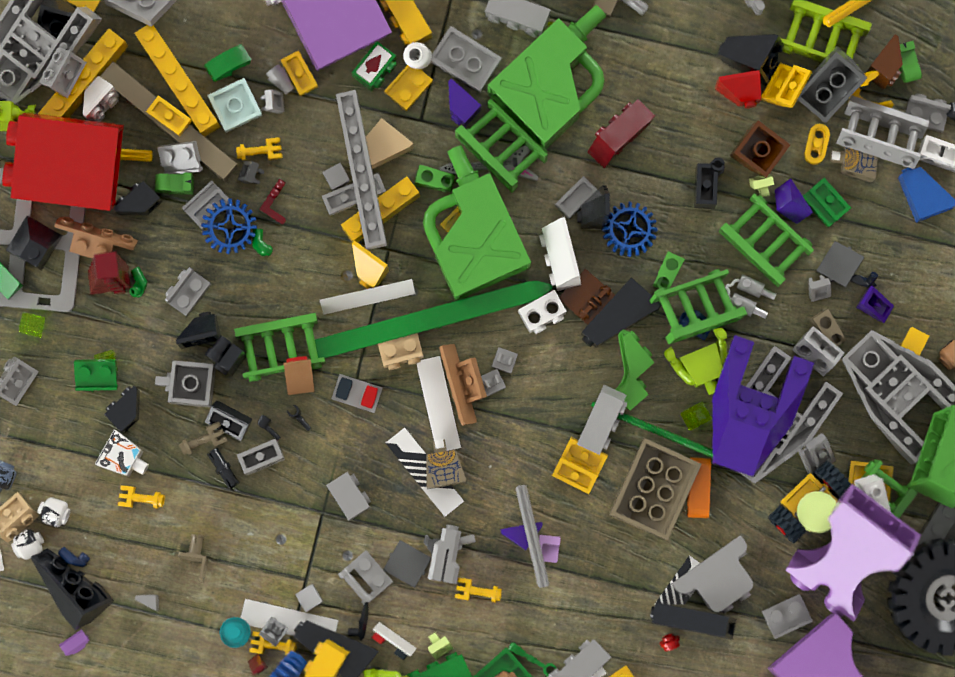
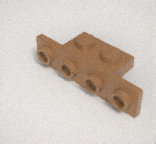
M59 217L54 226L55 228L74 233L69 252L93 258L94 254L113 252L114 245L134 250L138 243V240L133 239L130 235H119L110 229L95 228L90 223L75 222L70 217Z
M454 344L442 345L439 347L441 358L445 366L461 425L474 424L477 420L472 402L487 397L476 358L460 362Z

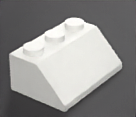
M565 217L543 227V235H539L542 247L546 246L548 253L544 255L546 265L551 266L553 272L549 274L551 285H556L557 291L581 285Z

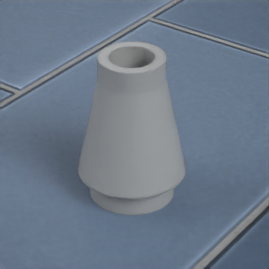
M279 64L267 73L268 80L283 91L285 95L295 88L285 68Z

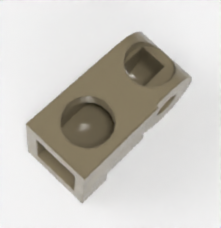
M824 309L809 319L812 326L818 329L837 347L846 342L829 309Z

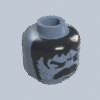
M0 461V492H2V489L9 490L17 475L14 470L15 466Z

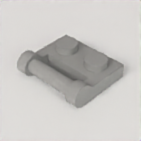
M366 550L338 574L341 579L344 578L362 599L361 603L363 605L365 602L369 604L393 583L391 578ZM354 569L373 590L369 595L350 574Z

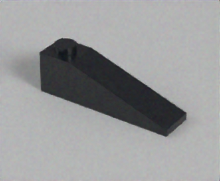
M602 185L582 204L581 211H577V223H581V229H602V227L607 225L610 215V193L607 185Z
M47 548L41 553L31 556V560L62 616L74 630L91 623L113 603L114 599L102 585L96 581L94 583L84 577L85 574L80 570L76 572L68 566L65 560Z

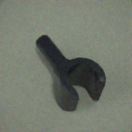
M293 405L297 409V413L291 415L287 410L288 415L292 419H297L309 431L311 427L301 416V410L296 405Z
M261 415L258 425L278 441L281 437L268 426L271 419Z

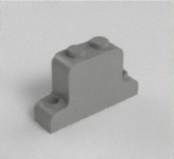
M741 535L675 580L671 585L676 592L685 596L696 590L710 611H722L725 614L734 607L732 605L733 602L738 599L742 602L751 595L749 591L753 587V581L739 562V559L747 554L746 542Z

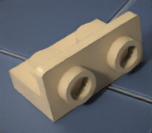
M418 333L378 344L383 366L389 370L398 369L401 367L400 364L407 362L409 365L420 363V359L424 358Z
M19 492L15 493L0 507V537L7 543L13 540L27 526L31 525L39 516Z

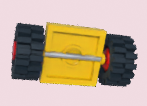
M825 461L814 472L817 479L809 473L780 501L783 506L779 505L768 516V519L775 528L793 544L806 533L805 528L798 522L797 506L800 500L808 493L821 491L831 495L837 503L838 499L851 486L845 475L829 461Z

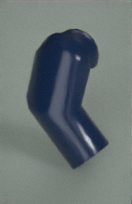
M62 547L58 551V555L70 565L85 567L87 562L90 561V557L84 552L77 557L66 547Z

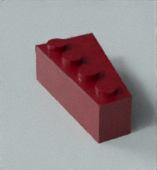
M116 252L94 254L91 266L88 269L90 295L114 292V294L126 293V290L131 288L128 264Z

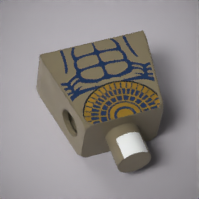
M843 146V151H831L830 162L841 163V174L867 182H873L876 179L878 157Z
M445 439L433 441L434 453L426 455L427 490L466 483V477L456 450L447 451Z

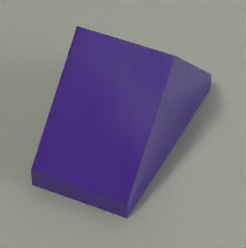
M789 179L774 190L777 211L795 224H798L813 213L792 179Z
M870 286L865 291L856 308L881 323H885L894 305L875 287Z
M542 522L535 523L537 533L543 526ZM524 525L501 529L503 536L525 551L527 550L529 545Z

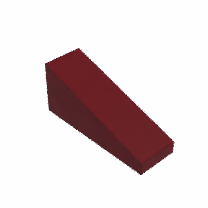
M259 654L248 660L253 675H258L268 668Z

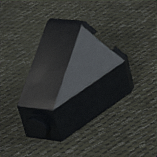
M776 34L730 36L720 45L718 55L723 63L741 73L759 70L760 83L767 86L780 64L778 62V53L783 52L784 44L779 35Z

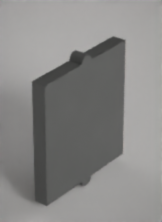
M834 241L816 272L829 278L830 282L834 281L846 288L864 260V257L854 252L851 247L847 248Z
M400 540L393 553L389 554L390 558L383 570L415 588L421 576L425 575V569L431 557Z

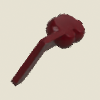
M279 178L259 210L280 224H284L286 219L270 208L286 183Z

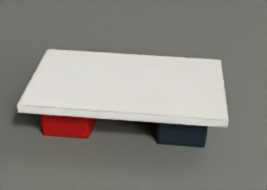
M380 622L373 628L375 633L372 639L380 644L388 640L397 647L394 654L402 660H405L408 655L411 656L417 649Z

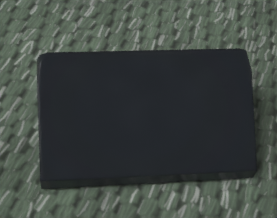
M215 401L210 408L205 423L211 425L219 421L221 426L217 428L218 430L223 429L224 433L242 441L252 422V418L220 401Z

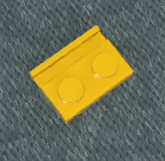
M407 65L384 90V93L390 96L393 101L407 112L433 83V79L421 69L417 70Z

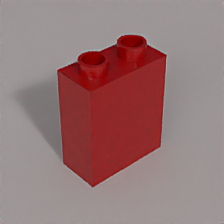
M25 112L18 116V122L9 121L6 144L8 146H15L14 163L5 162L2 185L11 187L10 198L110 211L116 206L124 125Z

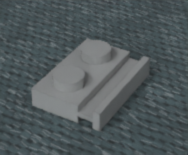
M196 141L166 144L157 147L161 165L165 170L164 174H183L203 170V167L200 165L201 159Z
M210 181L182 209L204 230L205 228L201 227V223H207L208 220L203 219L202 216H210L206 209L209 208L214 211L215 208L212 206L214 202L220 207V199H223L225 205H227L228 197L213 181Z
M823 433L812 438L805 445L806 448L798 450L807 473H811L813 476V473L825 461H829L831 464L836 461L829 442Z
M800 594L761 611L774 639L813 622Z

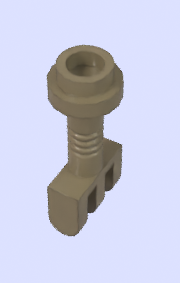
M218 421L206 426L208 434L190 442L187 439L182 440V443L179 445L183 454L191 455L193 454L192 449L210 441L213 442L214 447L226 442V436L217 438L224 434L223 429L214 431V429L221 426L220 422Z

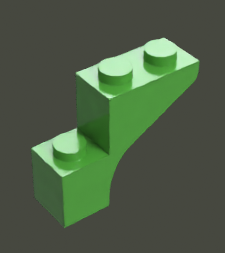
M623 329L618 334L624 376L615 390L627 395L624 402L628 403L626 409L631 411L649 395L645 391L646 385L638 377L654 364V361L650 358L652 353L645 346L642 348L638 343L640 340L633 331L629 332Z

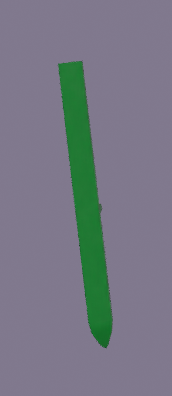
M528 281L315 339L318 358L333 357L527 304L547 294L553 286L540 281Z

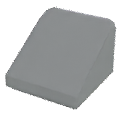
M314 584L295 594L305 613L323 603Z
M158 595L135 596V600L155 611H159Z

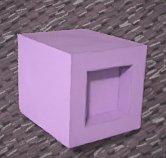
M539 535V542L545 562L556 563L558 561L561 537Z

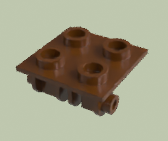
M585 268L580 274L581 285L567 288L559 296V299L588 325L615 294L611 292L610 287L602 284Z

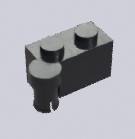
M715 158L710 164H697L695 168L694 208L715 209L717 205L718 177L722 175L725 169V162L722 158Z
M220 335L214 346L205 353L207 357L215 362L214 367L224 375L229 373L232 376L246 358L243 350L233 343L231 344L222 335Z

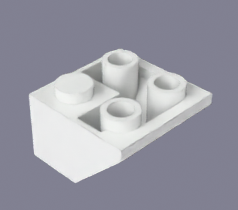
M99 76L84 91L83 115L89 121L100 122L104 118L106 110L113 108L118 102L119 94L115 88Z

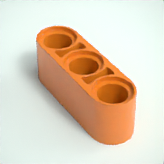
M690 457V459L701 463V466L688 494L687 517L709 518L711 458Z

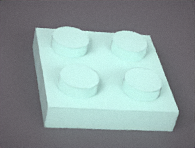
M245 78L208 95L226 133L262 116Z

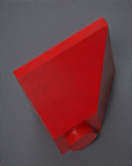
M760 71L720 76L716 82L715 90L739 107H756L761 100Z

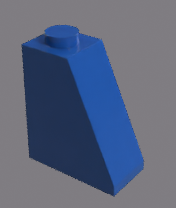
M908 167L902 170L903 173L898 179L916 223L955 208V199L922 167L915 169Z

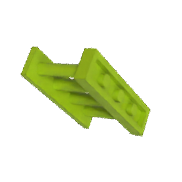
M793 0L790 10L794 11L795 15L786 40L780 39L784 44L783 52L788 54L793 52L822 62L835 48L841 30L847 29L851 31L852 37L846 54L853 59L860 36H867L872 23L848 15L832 26L833 30L825 53L814 50L813 47L823 23V17L834 10L805 0ZM806 15L812 17L814 23L806 46L794 43L802 17Z

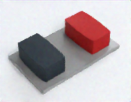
M339 374L331 399L375 413L383 388Z

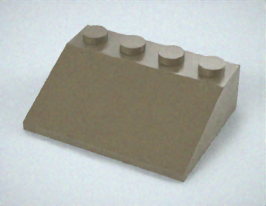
M646 438L642 439L609 512V516L668 540L701 463Z

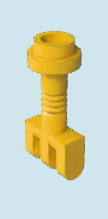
M280 138L266 139V146L245 148L244 144H240V147H236L237 159L243 161L246 160V156L267 154L268 160L282 159L281 153L274 154L276 151H281V146H273V144L280 143Z
M120 486V490L128 491V493L119 494V498L127 500L126 503L118 502V506L133 508L134 502L153 504V508L156 509L164 506L165 495H161V492H155L154 496L135 493L136 487Z
M458 578L457 582L465 583V587L456 586V590L464 591L463 595L455 594L456 599L469 601L471 594L489 597L491 602L494 603L501 601L502 589H499L498 586H494L493 590L472 586L473 580Z
M252 631V636L260 637L259 641L251 640L250 644L258 645V649L250 648L249 652L264 654L265 648L285 651V655L291 651L296 652L297 643L291 639H288L287 643L279 642L275 647L259 636L260 632Z

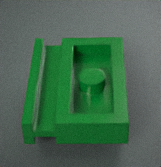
M825 177L803 195L811 210L827 228L851 209L849 204Z
M116 359L74 361L75 391L118 389Z

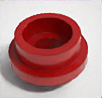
M673 633L663 636V640L660 641V646L664 648V651L674 650L680 646V637Z

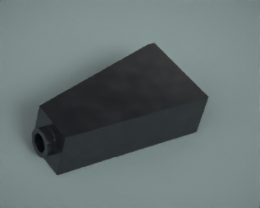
M631 277L582 331V340L589 347L593 345L597 348L617 336L623 329L627 330L658 311L662 304L659 301L651 304L649 300L652 298V295Z
M657 602L650 612V619H652L653 624L733 640L737 619Z
M308 620L305 623L301 621L293 630L296 632L293 637L312 653H314L320 642L324 643L328 639L349 651L338 672L342 677H359L379 653L373 647Z

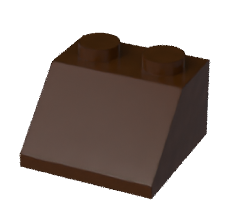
M896 34L867 70V72H879V75L872 82L883 90L887 85L891 87L902 73L899 71L903 63L899 37Z
M757 120L751 125L729 156L745 168L767 178L790 144Z

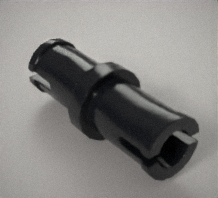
M215 448L207 453V456L216 468L215 472L217 475L220 474L228 490L237 486L236 484L240 482L232 472L230 463L226 462L220 453L219 448Z

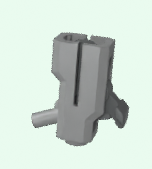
M446 525V528H442L441 539L431 540L428 535H425L424 544L432 556L428 579L457 584L460 568L456 563L458 550H461L462 545L476 542L474 534L461 537V531H458L459 527Z

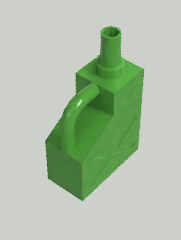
M597 5L576 23L571 22L568 27L558 18L488 84V95L495 102H499L504 107V112L537 144H542L546 149L579 119L580 113L603 90L605 81L603 71L598 63L586 52L587 46L583 43L588 40L587 35L606 18V14ZM581 63L591 74L592 85L578 98L571 70Z
M462 145L454 147L447 152L458 176L456 182L459 187L453 189L452 194L432 203L424 213L423 219L426 236L455 301L528 270L531 266L529 256L491 174L488 173L480 177L478 171L473 170ZM456 205L461 215L442 241L436 228V217L440 212Z
M955 405L933 414L909 488L951 509L955 508Z

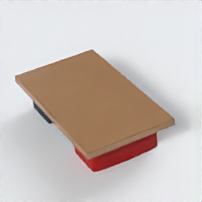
M307 356L286 359L287 362L284 363L288 395L314 392L311 359L307 360Z

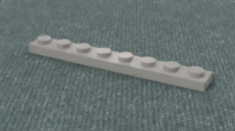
M352 90L336 94L365 247L367 250L387 246L357 91Z

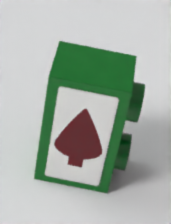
M376 41L352 71L353 78L370 91H373L375 87L378 89L385 80L383 77L386 73H391L396 67V55Z

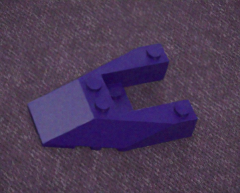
M734 335L712 397L713 463L753 477L792 426L814 363L794 356L789 364L779 398L740 385L754 342Z

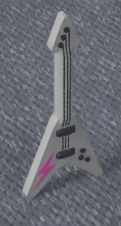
M526 145L520 147L503 163V167L507 171H512L531 150ZM452 162L440 167V171L456 175ZM481 162L470 163L474 171L487 170ZM528 168L519 175L522 178L538 181V176Z

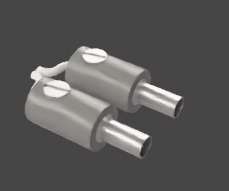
M743 274L740 280L735 279L731 284H726L725 287L729 297L730 289L728 287H732L736 282H738L737 289L757 298L763 295L774 300L776 297V293L764 288L765 284ZM736 293L733 294L732 298L730 297L733 307L736 306L738 309L744 306L747 312L746 315L751 317L752 314H756L766 319L768 312L757 308L756 302Z

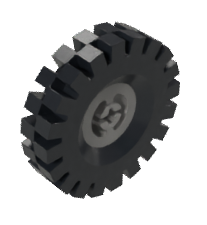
M938 538L932 539V544L930 545L926 542L917 545V552L912 554L898 571H893V574L897 577L895 581H889L888 591L892 593V597H887L888 608L893 611L890 615L894 624L899 627L898 630L919 648H923L926 652L933 654L939 652L943 656H953V651H955V598L952 596H955V591L952 589V585L955 584V539L948 538V541ZM933 598L939 603L938 607H935Z

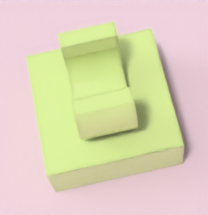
M769 174L767 178L763 176L749 178L750 186L753 189H758L759 195L762 197L770 195L768 186L774 185L773 176Z
M436 633L429 636L432 645L427 648L435 660L453 649L445 636L439 639Z

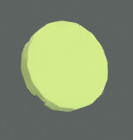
M813 491L806 494L797 506L798 521L809 532L824 533L829 531L831 525L828 518L836 505V500L831 495L821 491Z

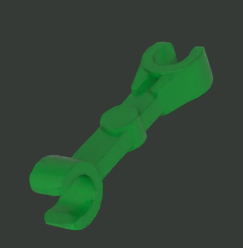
M513 642L508 647L513 653L524 656L528 661L542 667L543 673L547 677L550 675L546 672L548 666H552L554 669L557 668L552 663L543 664L536 657L525 653V650Z

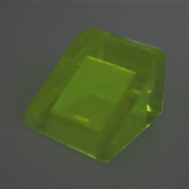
M23 312L19 333L41 337L45 317Z
M703 401L681 412V416L690 431L712 420Z

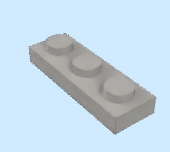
M376 173L373 176L377 196H380L386 190L379 173ZM353 183L322 196L330 216L357 205Z

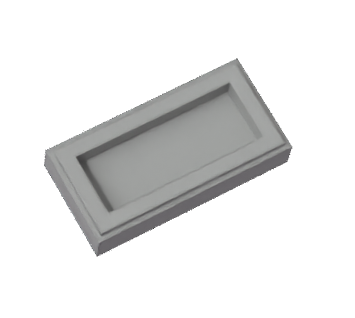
M583 176L555 203V206L570 219L598 189Z

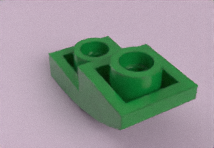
M242 44L211 59L204 67L212 80L216 82L231 76L234 70L249 65L252 59Z

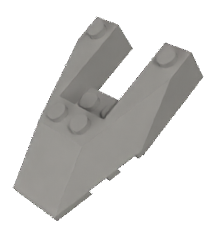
M10 0L0 15V97L7 99V101H12L16 105L42 85L39 81L56 49L60 47L76 54L93 34L102 20L101 17L87 6L77 7L56 39L31 19L42 0Z
M871 330L842 358V361L870 418L894 448L912 465L918 461L924 442L901 418L926 394L941 409L955 405V385L930 360Z
M774 346L746 387L774 396L768 391L792 357ZM827 382L822 384L802 414L796 413L792 426L754 476L739 473L753 483H756L796 454L799 449L804 448L816 434L843 393Z

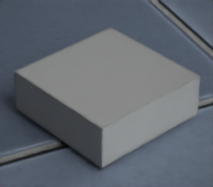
M341 163L323 172L332 191L350 182Z

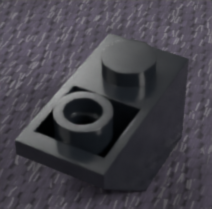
M142 181L141 183L137 182L130 189L131 192L126 197L122 196L119 198L113 209L118 215L148 216L163 201Z
M130 386L121 393L122 397L117 402L113 401L107 406V412L104 414L123 434L139 420L140 390L135 386L132 388Z

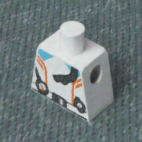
M115 429L95 463L97 466L128 477L133 470L143 475L149 466L148 463L140 459L143 451Z

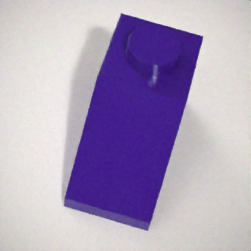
M450 79L448 81L450 114L452 115L450 118L457 125L462 124L466 127L481 111V104L454 80Z

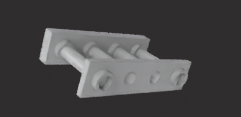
M851 95L844 113L851 116L848 129L842 128L836 144L915 169L921 157L920 153L914 152L917 138H923L929 121ZM859 119L870 122L867 136L855 132ZM878 125L890 129L887 142L875 139ZM898 132L909 135L906 149L894 145Z

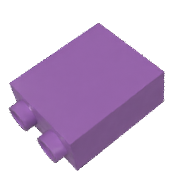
M281 0L316 71L392 33L376 0Z

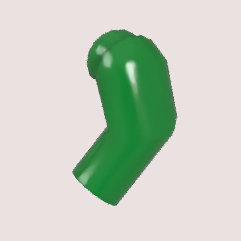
M253 229V233L256 234L252 238L253 249L261 256H270L273 248L263 241V229Z
M136 267L130 271L135 279V283L130 288L129 293L132 297L139 298L145 292L147 280L140 267Z

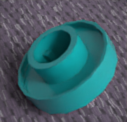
M239 617L227 619L220 628L221 640L225 645L232 648L244 646L251 637L250 625L246 620Z

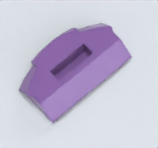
M81 629L59 644L65 656L75 654L86 646L89 637Z

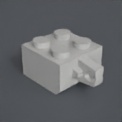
M172 361L171 373L167 372V377L156 376L155 385L166 387L165 391L169 392L168 402L170 404L211 408L216 368L214 364Z

